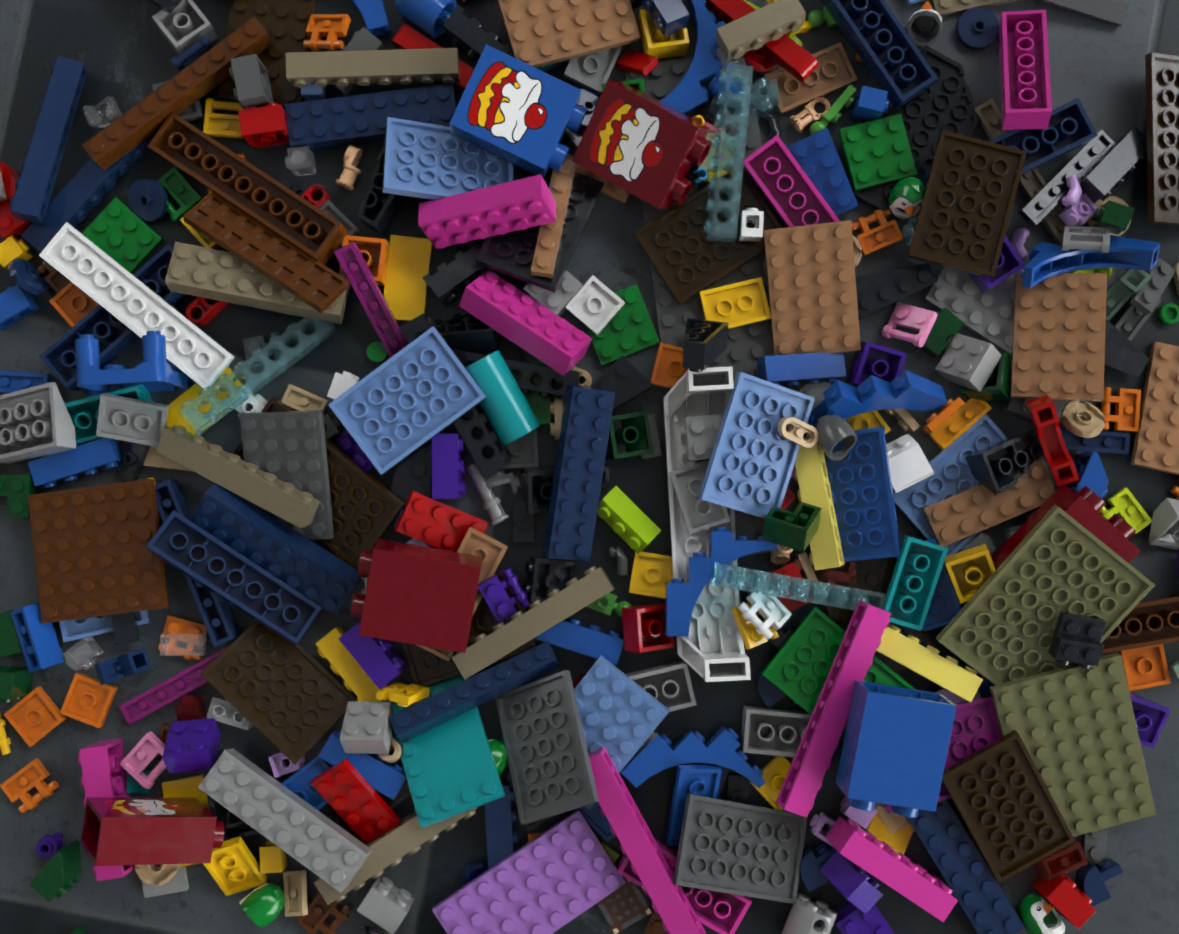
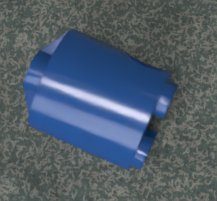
M396 0L394 5L398 8V12L401 15L407 17L433 38H436L445 33L443 25L456 8L457 2L455 0Z

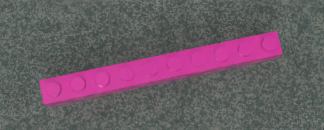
M858 601L776 800L784 810L806 818L809 811L812 810L816 794L822 787L825 772L831 765L833 753L839 746L842 731L847 726L855 680L864 681L865 675L873 663L875 651L881 644L884 629L889 624L890 612L864 601Z
M603 746L589 753L599 798L600 812L604 817H607L612 834L618 837L623 854L630 859L633 873L636 876L638 875L642 881V889L646 895L649 894L655 913L661 916L664 930L667 934H706L681 886L673 884L674 873L606 748Z

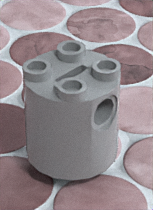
M798 893L796 903L791 908L781 934H830L837 913L828 909L829 905L821 900L813 902L808 896Z

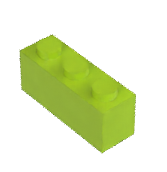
M617 486L598 504L597 514L638 554L661 531Z

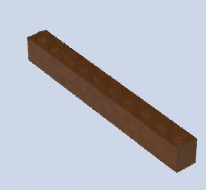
M253 17L82 146L102 169L106 170L158 131L171 112L179 115L230 77L229 68L232 67L230 59L252 54L258 56L270 47L273 42L269 34L259 21Z

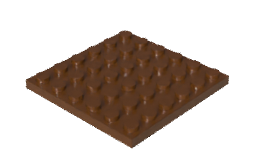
M154 479L28 495L42 623L169 607L164 561L146 550V546L160 529Z

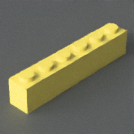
M818 442L810 448L800 446L795 461L796 469L793 470L795 481H798L800 489L797 491L799 502L822 508L818 530L809 543L811 553H809L810 563L812 566L814 565L815 570L841 567L845 563L824 451Z
M889 624L884 629L881 644L876 649L877 652L958 697L972 702L983 681L982 678L977 676L979 672L968 666L965 669L958 666L959 661L948 655L946 658L938 655L940 651L930 645L925 648L919 644L921 640L910 634L905 637L900 634L901 629L892 624Z

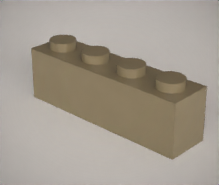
M776 0L718 28L716 31V42L727 61L733 58L738 59L745 52L759 49L766 42L778 40L783 34L800 29L804 25L806 12L799 0Z

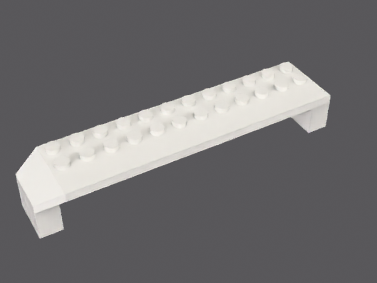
M732 366L706 368L702 372H692L687 369L684 375L663 397L673 578H682L684 583H687V557H693V553H706V557H709V531H714V527H728L727 532H733V540H736L734 509L728 507L726 508L731 520L730 522L688 534L669 472L707 461L687 462L683 419L692 416L724 414L730 391L734 389ZM737 559L717 572L703 588L692 612L689 636H676L677 654L705 682L751 680L749 657L745 654L743 639L731 611V608L740 605Z

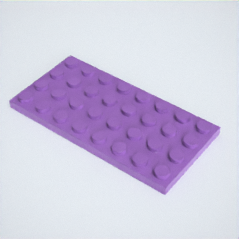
M577 809L432 907V911L447 934H553L626 882L617 873V868L580 810Z

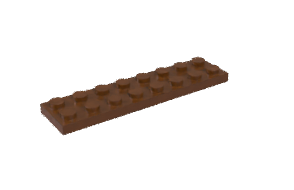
M214 191L183 215L184 222L319 313H322L349 288L348 280Z

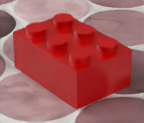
M1 162L0 169L7 200L0 201V234L5 239L10 236L21 239L23 238L21 235L33 222L16 219L11 212L9 204L11 198L15 197L17 191L15 184L20 176L14 168Z

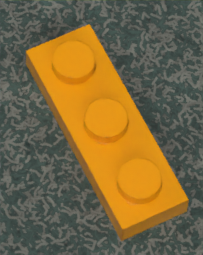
M970 398L930 433L929 436L942 450H945L990 411L992 407L986 401Z

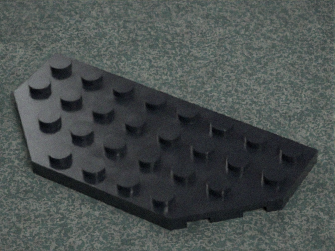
M928 46L923 48L921 54L937 76V80L929 89L897 110L892 105L886 117L902 115L917 171L915 178L918 179L931 168L939 134L942 130L971 137L979 123L978 115L973 111V99L969 85L966 84L963 65ZM898 181L854 192L855 198L876 210L890 209L889 195Z

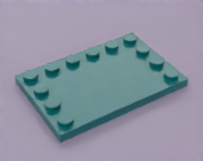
M459 675L429 687V697L464 681L463 676ZM391 702L395 713L408 708L400 707L396 702ZM478 707L403 743L394 731L395 738L402 747L401 760L421 828L428 827L505 796Z

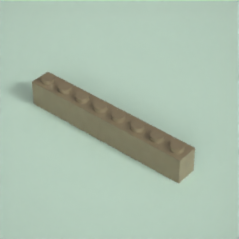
M457 48L285 53L286 79L297 88H303L306 85L326 87L327 84H336L343 87L351 83H357L360 86H368L370 83L390 85L391 82L409 85L412 82L420 81L423 84H432L434 81L454 83L455 80H460L459 53Z
M174 425L173 427L163 429L156 452L301 529L312 524L320 503L319 500L313 498L312 494L302 492L296 489L293 484L277 479L276 475L258 469L257 465L247 463L241 460L238 455L222 450L221 446L205 441L202 436L186 431L187 429L183 426Z
M595 566L584 572L585 577L580 580L575 577L565 583L567 588L559 591L557 588L547 594L548 599L544 602H541L539 599L530 604V610L524 614L522 611H519L510 617L511 622L506 625L501 622L492 628L493 633L488 636L485 633L473 639L475 641L473 645L467 646L466 653L456 651L457 654L452 659L464 680L614 590L615 588L602 567L598 569Z

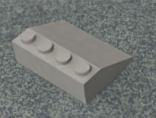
M55 382L0 395V463L13 464L76 449L75 427Z

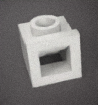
M757 208L742 210L740 214L739 241H761L763 238L764 211H758ZM747 223H753L754 228H748Z

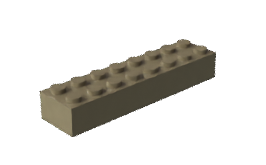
M175 242L165 283L171 292L341 325L350 289L349 281V288L322 313H319L232 253ZM339 274L340 276L348 280L346 275Z
M478 807L425 828L420 827L415 810L401 819L399 826L366 845L372 849V852L344 891L340 893L319 876L314 884L327 905L334 901L337 904L347 897V893L353 889L355 892L366 884L365 881L370 877L374 880L383 874V869L390 865L392 868L402 861V857L407 853L410 856L421 849L420 845L427 841L429 844L439 837L438 834L444 829L446 832L453 829L461 818L464 817L465 820L476 813L475 809Z

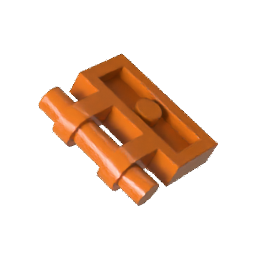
M312 14L305 31L311 38L310 40H304V48L311 49L312 51H320L321 49L336 51L337 49H343L344 42L338 40V37H346L351 22L348 14Z
M878 209L873 211V214L867 217H859L852 223V232L858 229L862 232L856 238L862 247L863 257L904 239L896 220L887 223L886 217L891 215L890 209ZM874 222L879 224L878 227L871 230L868 226Z
M1104 387L1103 401L1100 402L1101 412L1105 418L1103 420L1105 424L1103 430H1109V422H1114V431L1139 432L1141 390L1118 388L1116 396H1111L1112 388ZM1111 403L1116 404L1115 415H1110Z
M960 397L955 401L952 398L949 399L940 408L941 411L937 414L933 413L925 421L926 424L921 427V430L925 434L932 433L964 405L965 402Z
M167 615L162 636L168 637L170 640L168 644L160 642L158 650L165 652L166 655L173 656L175 654L183 656L184 659L189 661L192 659L200 661L202 653L197 652L196 647L197 645L206 646L209 634L205 624ZM178 641L187 642V649L178 647Z
M36 758L2 783L0 787L12 803L20 798L23 804L18 809L24 814L28 810H33L37 807L38 802L42 799L50 797L54 790L59 787V784L55 780L49 784L45 783L44 779L50 776L41 761ZM36 787L39 792L31 796L29 791Z

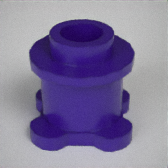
M56 832L54 835H44L37 842V854L44 859L53 857L60 849L65 847L62 841L63 834Z

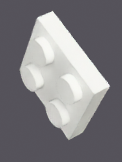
M592 275L565 306V309L598 336L624 306L625 302Z

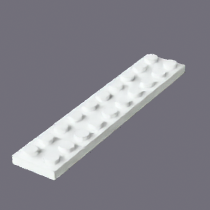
M66 222L39 254L41 258L139 337L142 338L143 335H147V331H160L161 335H165L166 358L205 390L210 389L235 358L71 224Z

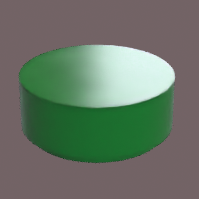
M1173 303L1162 305L1157 310L1158 321L1164 325L1176 323L1179 320V307Z
M372 342L367 348V356L374 363H382L388 358V353L382 342Z

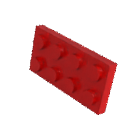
M411 490L394 530L439 549L457 552L469 527L485 533L489 522Z
M347 758L313 778L311 784L366 845L399 826L401 819Z

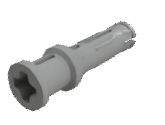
M474 463L467 467L466 470L484 502L483 509L487 510L492 519V526L508 519V514H505L500 505L501 500L495 497L488 481L484 478L477 464Z

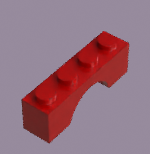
M1044 395L1027 401L1026 405L1052 480L1057 487L1079 480L1074 462L1061 434L1060 420L1053 400L1048 395Z

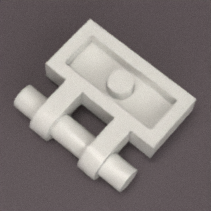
M763 582L746 598L752 604L750 607L745 602H742L737 607L743 613L742 616L756 627L755 630L758 634H762L767 640L774 635L769 630V627L772 626L775 631L780 629L792 615ZM757 611L764 617L765 620L763 622L755 614Z

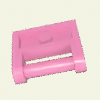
M897 302L888 324L882 330V336L889 339L893 337L911 342L914 346L921 348L924 346L938 314L935 311ZM901 326L919 331V333L914 335L896 330V328Z
M150 731L145 734L122 760L120 765L144 788L150 789L155 784L156 778L165 770L166 765L162 759L149 775H146L143 771L158 754L163 756L165 744Z

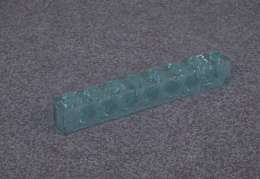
M727 63L724 70L720 71L719 83L722 84L721 92H718L717 105H720V109L715 117V126H718L717 134L713 138V148H716L710 165V168L714 170L713 177H710L708 190H711V199L708 198L706 211L709 212V220H706L704 226L707 240L732 243L737 238L753 66ZM729 86L737 87L738 93H733ZM727 107H733L736 110V114H730ZM725 128L732 129L734 131V136H729L726 133ZM724 149H728L731 151V158H728L724 155ZM721 171H727L730 174V179L723 178ZM719 192H725L728 200H722L719 197ZM717 213L724 214L726 222H720L717 219Z
M305 317L298 323L290 324L286 328L285 333L281 336H274L263 349L258 348L255 350L250 359L246 362L244 360L239 362L234 367L235 370L230 374H223L211 388H204L195 400L185 402L179 411L180 415L198 436L335 334V326L331 322ZM306 328L314 329V333L310 335L304 334L303 331ZM290 340H294L298 343L295 347L292 348L286 346L287 342ZM273 353L281 355L278 360H271L269 356ZM255 366L263 367V371L260 373H253L252 369ZM238 379L246 380L243 386L238 387L234 385ZM220 392L228 393L226 399H217V395ZM209 405L211 408L207 413L199 412L201 406Z
M721 563L714 564L711 581L712 585L849 610H855L859 600L883 609L886 596L884 593Z

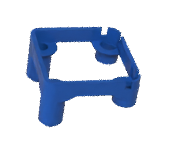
M147 331V335L142 336L143 363L131 369H125V365L111 364L103 365L102 370L100 368L99 339H94V335L84 334L80 335V339L75 340L77 387L104 393L105 386L106 393L118 390V386L126 388L143 384L149 392L176 391V387L181 388V391L189 389V376L170 361L166 362L165 335H161L160 331Z

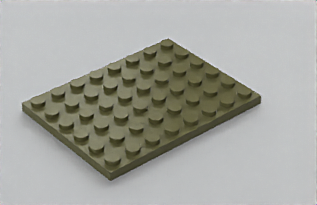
M1054 505L939 633L936 639L993 684H1004L1069 666L1057 663L1056 659L1048 653L1060 612L1105 620L1106 625L1100 642L1102 643L1155 584L1060 507Z
M1116 652L1102 656L1099 665H1091L1090 669L1081 668L1076 663L990 687L1001 737L1014 730L1019 733L1073 837L1156 815L1121 654Z

